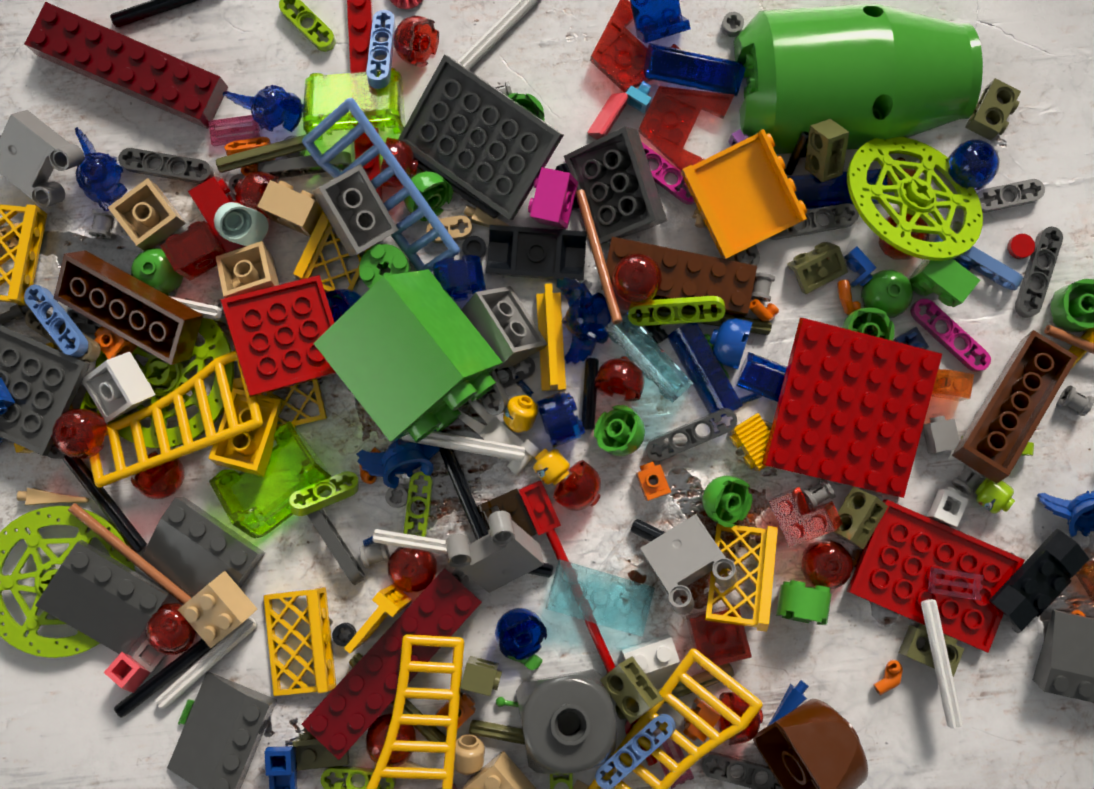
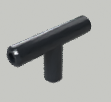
M801 132L786 165V169H784L786 175H793L800 158L806 157L809 132Z

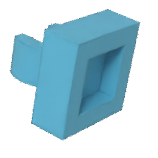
M643 81L638 89L630 86L626 92L628 94L627 104L645 114L651 102V97L648 96L651 85Z

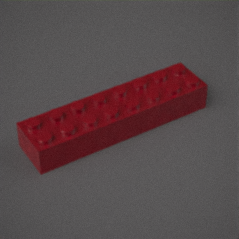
M48 2L44 3L24 43L41 58L206 129H209L228 89L223 79L216 74Z
M444 568L301 725L340 760L395 699L403 636L410 634L451 637L482 602ZM412 645L411 661L428 662L441 647ZM419 672L409 673L408 684Z

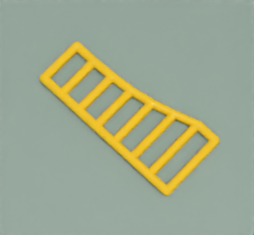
M236 351L215 358L197 374L158 401L117 421L87 432L85 440L95 486L99 488L261 427L263 419L257 396L249 397ZM234 361L238 362L252 418L241 424L238 423L224 366ZM213 372L216 373L229 427L217 433L203 381ZM193 388H195L206 437L194 442L183 396ZM174 403L183 446L173 450L170 449L162 409ZM152 415L161 454L148 459L140 421ZM130 426L138 463L126 467L118 431ZM108 435L116 471L104 475L96 439Z
M410 634L403 636L392 718L384 746L366 789H377L381 778L443 780L442 789H452L464 653L463 638ZM412 645L453 647L452 663L411 661ZM409 673L451 674L450 689L408 687ZM406 698L449 700L448 716L403 714ZM400 725L447 726L446 742L396 740ZM392 751L445 753L444 769L386 766Z
M692 648L659 691L663 700L638 719L612 756L657 717V711L666 702L710 738L704 744L697 747L675 729V732L669 738L689 753V755L677 763L658 747L651 755L670 770L662 781L641 764L632 770L653 789H669L699 759L745 730L763 706L762 701L701 652ZM694 662L698 663L750 705L741 717L686 673ZM681 682L733 725L719 733L675 697L672 691ZM658 721V723L660 724L658 728L661 731L665 730L667 732L666 728L668 724L666 722L661 724ZM642 736L638 739V744L645 750L651 748V742L647 737ZM627 753L620 755V761L627 767H630L633 762L632 757ZM614 767L608 773L605 772V776L603 778L606 781L609 779L611 780V777L614 775L613 771L616 767ZM594 779L587 789H600L601 787L597 784L596 779ZM622 780L615 786L616 789H632Z

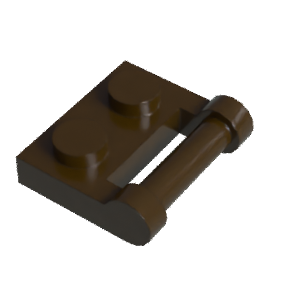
M517 488L477 506L479 513L482 512L488 528V518L492 514L491 508L498 506L500 511L510 513L512 520L530 536L537 534Z

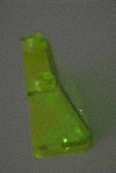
M391 68L389 84L379 89L369 85L367 72L331 75L312 73L310 77L305 79L303 129L306 134L314 129L347 98L355 100L374 128L379 127L380 131H385V127L393 128L394 134L402 133L405 127L403 82L400 72L396 71L395 68ZM377 71V77H379L381 71ZM349 111L330 127L326 133L327 135H333L332 131L351 130L359 123ZM323 134L317 140H323Z
M290 421L280 426L274 434V439L278 445L272 449L264 477L225 469L209 480L232 525L252 538H260L267 535L293 515L290 510L289 498L294 492L332 477L311 446ZM325 490L319 491V492H318V496H319L321 493H323Z

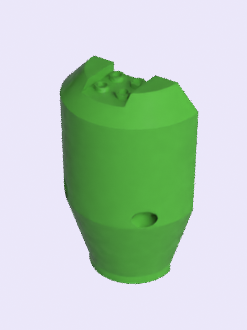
M875 3L759 11L733 41L735 64H742V77L746 78L747 87H744V101L739 110L741 131L744 135L747 134L751 137L764 129L766 134L770 133L774 140L775 147L773 149L776 154L792 153L801 132H809L810 125L832 119L849 131L847 150L859 149L862 145L875 138L884 140L896 137L908 138L959 119H969L977 106L983 75L982 49L979 36L975 28L969 23H954Z

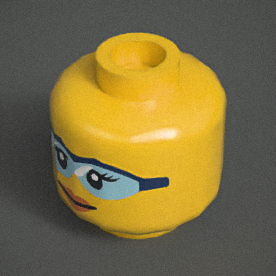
M514 396L507 404L503 420L513 432L521 433L528 431L534 425L539 412L538 406L529 396Z
M545 448L534 457L537 462L534 464L533 469L545 484L553 483L555 486L570 474L567 471L570 464L558 449L548 451Z

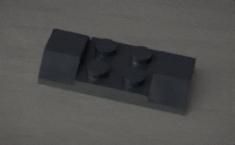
M489 225L486 274L555 280H584L587 232Z
M1056 529L991 597L989 602L1005 614L1014 625L1012 629L1016 633H1020L1036 616L1039 617L1072 582L1070 578L1090 558L1076 541L1061 530Z

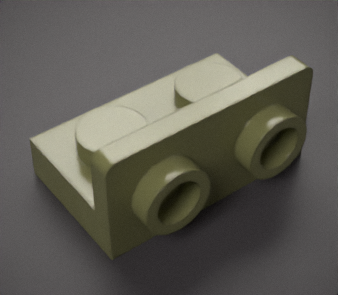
M822 242L816 245L814 250L808 253H801L795 256L793 261L787 263L788 268L794 271L801 291L804 294H808L848 273L840 247L830 242Z
M310 732L301 733L299 738L292 741V746L296 747L297 771L345 766L350 763L349 750L338 760Z

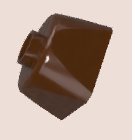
M808 700L752 736L755 746L782 789H857L867 780L868 762L855 729L834 708L821 700Z

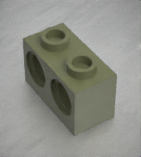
M994 78L985 87L965 128L988 140H992L998 134L1002 135L1009 124L1006 121L1009 114L1012 115L1020 103L1017 99L1021 91ZM997 97L1003 100V104L997 100ZM986 117L992 120L993 125L987 122Z
M832 119L810 125L805 169L822 182L843 175L849 131Z
M853 486L850 493L845 497L844 503L837 515L832 519L828 529L839 538L864 549L888 506L878 497Z
M919 624L917 628L909 625L898 653L935 669L926 626ZM944 634L951 672L954 677L965 648L956 645L958 640ZM920 637H923L925 644L921 649H917L916 642Z
M470 656L466 663L460 689L491 696L492 689L498 690L502 671L498 670L499 663Z
M633 656L618 664L600 679L630 724L663 700Z

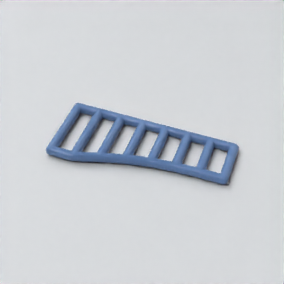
M347 98L302 139L303 145L316 163L333 178L360 164L364 167L378 154H381L389 166L371 180L375 190L393 175H396L403 185L402 189L383 203L387 211H390L409 195L418 206V209L396 224L398 231L391 234V237L417 271L429 269L432 272L459 254L460 248L353 98ZM350 111L359 124L322 154L314 141ZM365 132L374 144L342 172L330 163L332 159ZM425 216L433 229L410 245L401 233ZM440 237L448 249L427 264H424L417 255V252Z

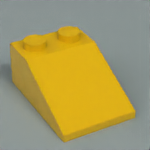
M233 388L231 395L238 423L241 424L252 418L245 391ZM257 395L263 425L257 429L214 444L208 459L219 466L264 477L272 454L281 400ZM225 412L218 432L229 428Z

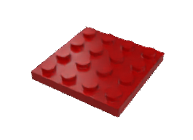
M320 275L220 299L249 397L337 374L313 344L335 323Z

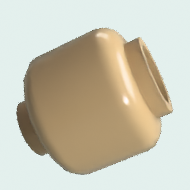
M471 734L462 735L456 740L454 769L463 775H471L482 769L485 756L484 743Z

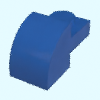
M267 747L264 754L266 776H269V789H297L296 747Z

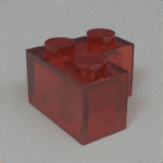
M800 487L781 493L769 500L789 548L834 532L843 524L833 501L809 509Z

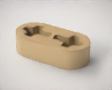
M459 215L439 219L444 227L448 229V233L454 241L466 239L472 234V223L466 216ZM460 222H463L464 226H468L464 229V233H460L459 229L451 230V228L459 227ZM430 223L426 228L427 233L433 229ZM440 237L432 241L434 243H443Z

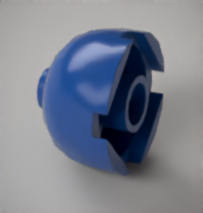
M734 318L723 322L719 330H713L710 343L714 344L713 353L721 364L738 370L753 322Z

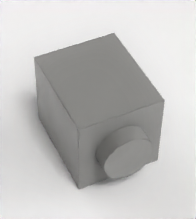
M945 415L929 418L930 423L923 425L928 453L956 449L960 441L955 419L946 420Z

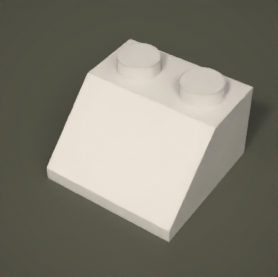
M131 352L106 360L82 380L83 385L106 423L142 405L156 395Z
M669 634L622 650L625 660L633 656L656 690L664 686L680 664L675 645Z

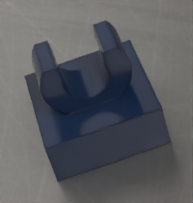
M917 327L893 339L895 342L922 349L929 348Z

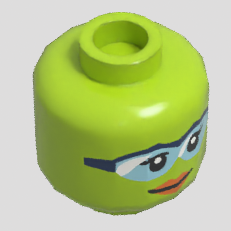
M985 478L974 492L977 495L976 502L993 514H997L1001 510L1007 512L1015 502L1011 498L1014 494V489L1002 480L996 484L990 479Z

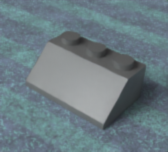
M361 164L312 191L349 256L358 255L398 231L397 226Z
M511 286L475 292L461 309L503 362L497 369L517 365L548 345Z

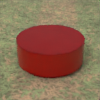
M1018 234L1009 240L1007 249L1012 257L1024 259L1034 252L1035 242L1027 234Z

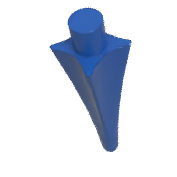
M800 680L796 687L790 683L778 709L767 726L797 708L807 699L804 696V692L809 686L804 681Z

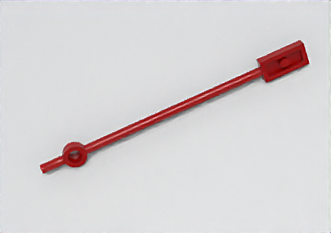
M537 481L519 489V493L538 536L546 533L605 669L609 673L616 666L555 531V528L561 526L542 481ZM628 719L625 721L624 729L626 735L638 719L631 724ZM651 754L646 758L648 766L658 762Z

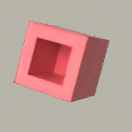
M121 652L104 673L119 687L134 693L149 676L150 672L131 658L132 656Z

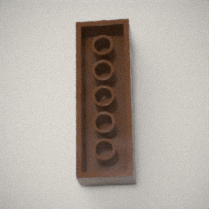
M617 237L611 238L606 261L615 293L649 300L718 296L725 303V314L745 317L749 312L757 270L756 265ZM686 305V307L695 308L692 305ZM711 305V310L717 312L716 305Z
M86 250L65 253L63 256L53 299L170 365L191 359L203 318L202 314Z
M1032 330L1018 344L952 456L996 484L1008 477L1078 356Z

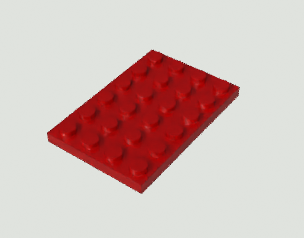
M884 499L883 502L888 508L863 549L847 592L922 625H925L921 602L928 599L936 600L943 634L989 653L1003 617V613L992 605L989 600L1023 565L1025 559Z

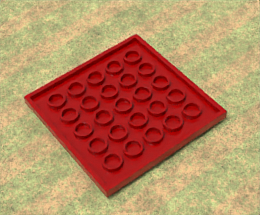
M800 318L762 464L904 498L942 353Z

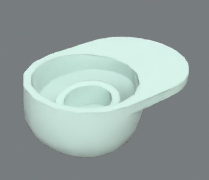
M225 203L215 213V229L223 238L230 242L249 246L262 241L268 232L266 216L260 211L239 203Z

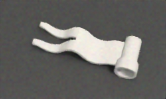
M470 399L468 402L487 423V426L460 411L459 419L478 433L484 440L525 448L523 461L507 459L509 461L507 467L518 476L532 458L537 456L542 450L528 438L522 441L496 416L488 413L485 407L477 400L472 402Z

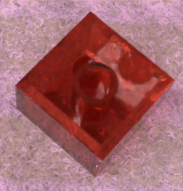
M205 221L192 223L188 226V230L168 237L166 242L160 245L174 271L190 281L216 267V256L227 253L209 224Z
M727 606L712 609L711 614L723 615L729 609ZM740 609L736 610L737 613L741 616ZM706 611L686 616L693 647L717 666L752 657L744 626L705 620Z

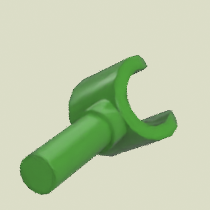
M511 652L506 654V658L520 662L530 670L538 669L543 661L534 653H531L528 659Z

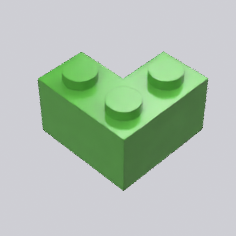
M924 259L909 277L915 293L926 297L934 292L939 296L938 299L943 304L952 307L962 304L980 281L979 278L954 259L942 261Z

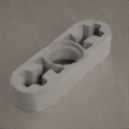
M1029 179L986 188L979 191L977 195L979 200L983 197L984 199H990L995 196V200L987 205L981 203L982 213L1033 203L1043 197L1045 187L1040 180ZM1028 188L1036 190L1035 194H1021V192L1027 190ZM1004 190H1009L1013 193L1014 200L1012 202H1007L1003 199L1002 194Z

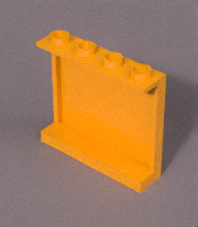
M764 129L693 166L690 165L683 168L680 172L722 259H727L807 219L805 215L807 214L806 206L802 200L798 201L795 195L797 191L796 186L791 178H787L784 169H786L785 163L780 155H776L773 149L775 147L774 140L770 133L766 134Z

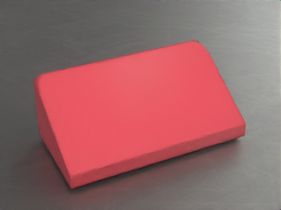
M616 93L609 97L589 128L588 135L597 140L608 135L627 105L628 94Z

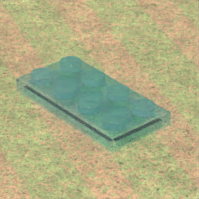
M628 312L621 315L623 320L621 323L613 324V322H610L604 328L608 332L609 338L625 350L627 358L635 362L642 369L643 375L657 385L659 392L664 398L669 399L673 403L693 384L641 326H635L629 321Z
M559 560L545 609L643 637L655 588L568 561Z

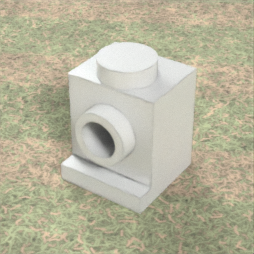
M955 488L939 489L926 517L949 527H958L969 499L962 497V492ZM947 502L949 507L947 510H944L943 507Z

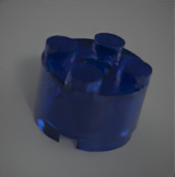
M465 255L462 256L463 260H454V257L433 264L435 278L439 281L443 290H446L451 298L454 297V301L467 300L469 294L474 295L475 292L486 290L482 263L479 256Z
M562 391L536 401L546 433L550 436L551 440L549 441L553 448L579 439L582 434H585L581 419L574 415L573 411L577 410V406L570 393Z

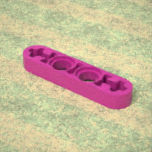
M642 143L644 151L647 153V160L654 159L658 162V168L651 171L654 181L681 202L687 205L695 204L692 196L689 198L685 196L687 192L682 187L679 192L676 190L682 180L684 181L680 173L681 171ZM668 173H673L677 176L678 181L674 185H669L665 182L664 176ZM684 183L683 187L688 190L686 183Z
M924 298L911 306L910 313L913 319L966 368L973 372H978L989 367L991 364L989 353L933 301ZM925 305L927 307V314L920 315V307ZM936 314L937 317L932 319L930 323H928L927 320L931 319V316ZM939 320L947 325V331L944 334L939 333L935 328L936 322ZM956 337H961L965 341V348L963 350H958L954 347V339ZM970 351L969 353L971 354L965 357L964 354ZM980 355L981 364L975 365L974 362L976 359L974 357Z

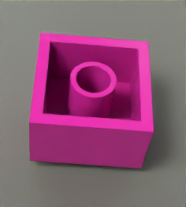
M541 167L540 174L534 180L535 196L530 199L528 206L531 218L540 224L568 229L572 205L576 195L575 192L578 187V181L571 173Z

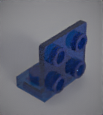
M630 0L637 38L644 43L691 29L689 19L681 14L679 0Z

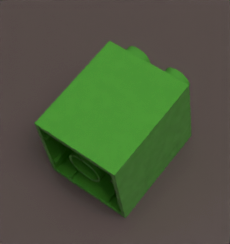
M429 269L383 276L313 343L390 442L410 434L417 443L435 429L437 432H440L460 417L459 407L470 399L472 402H475L497 384L490 373L503 363Z

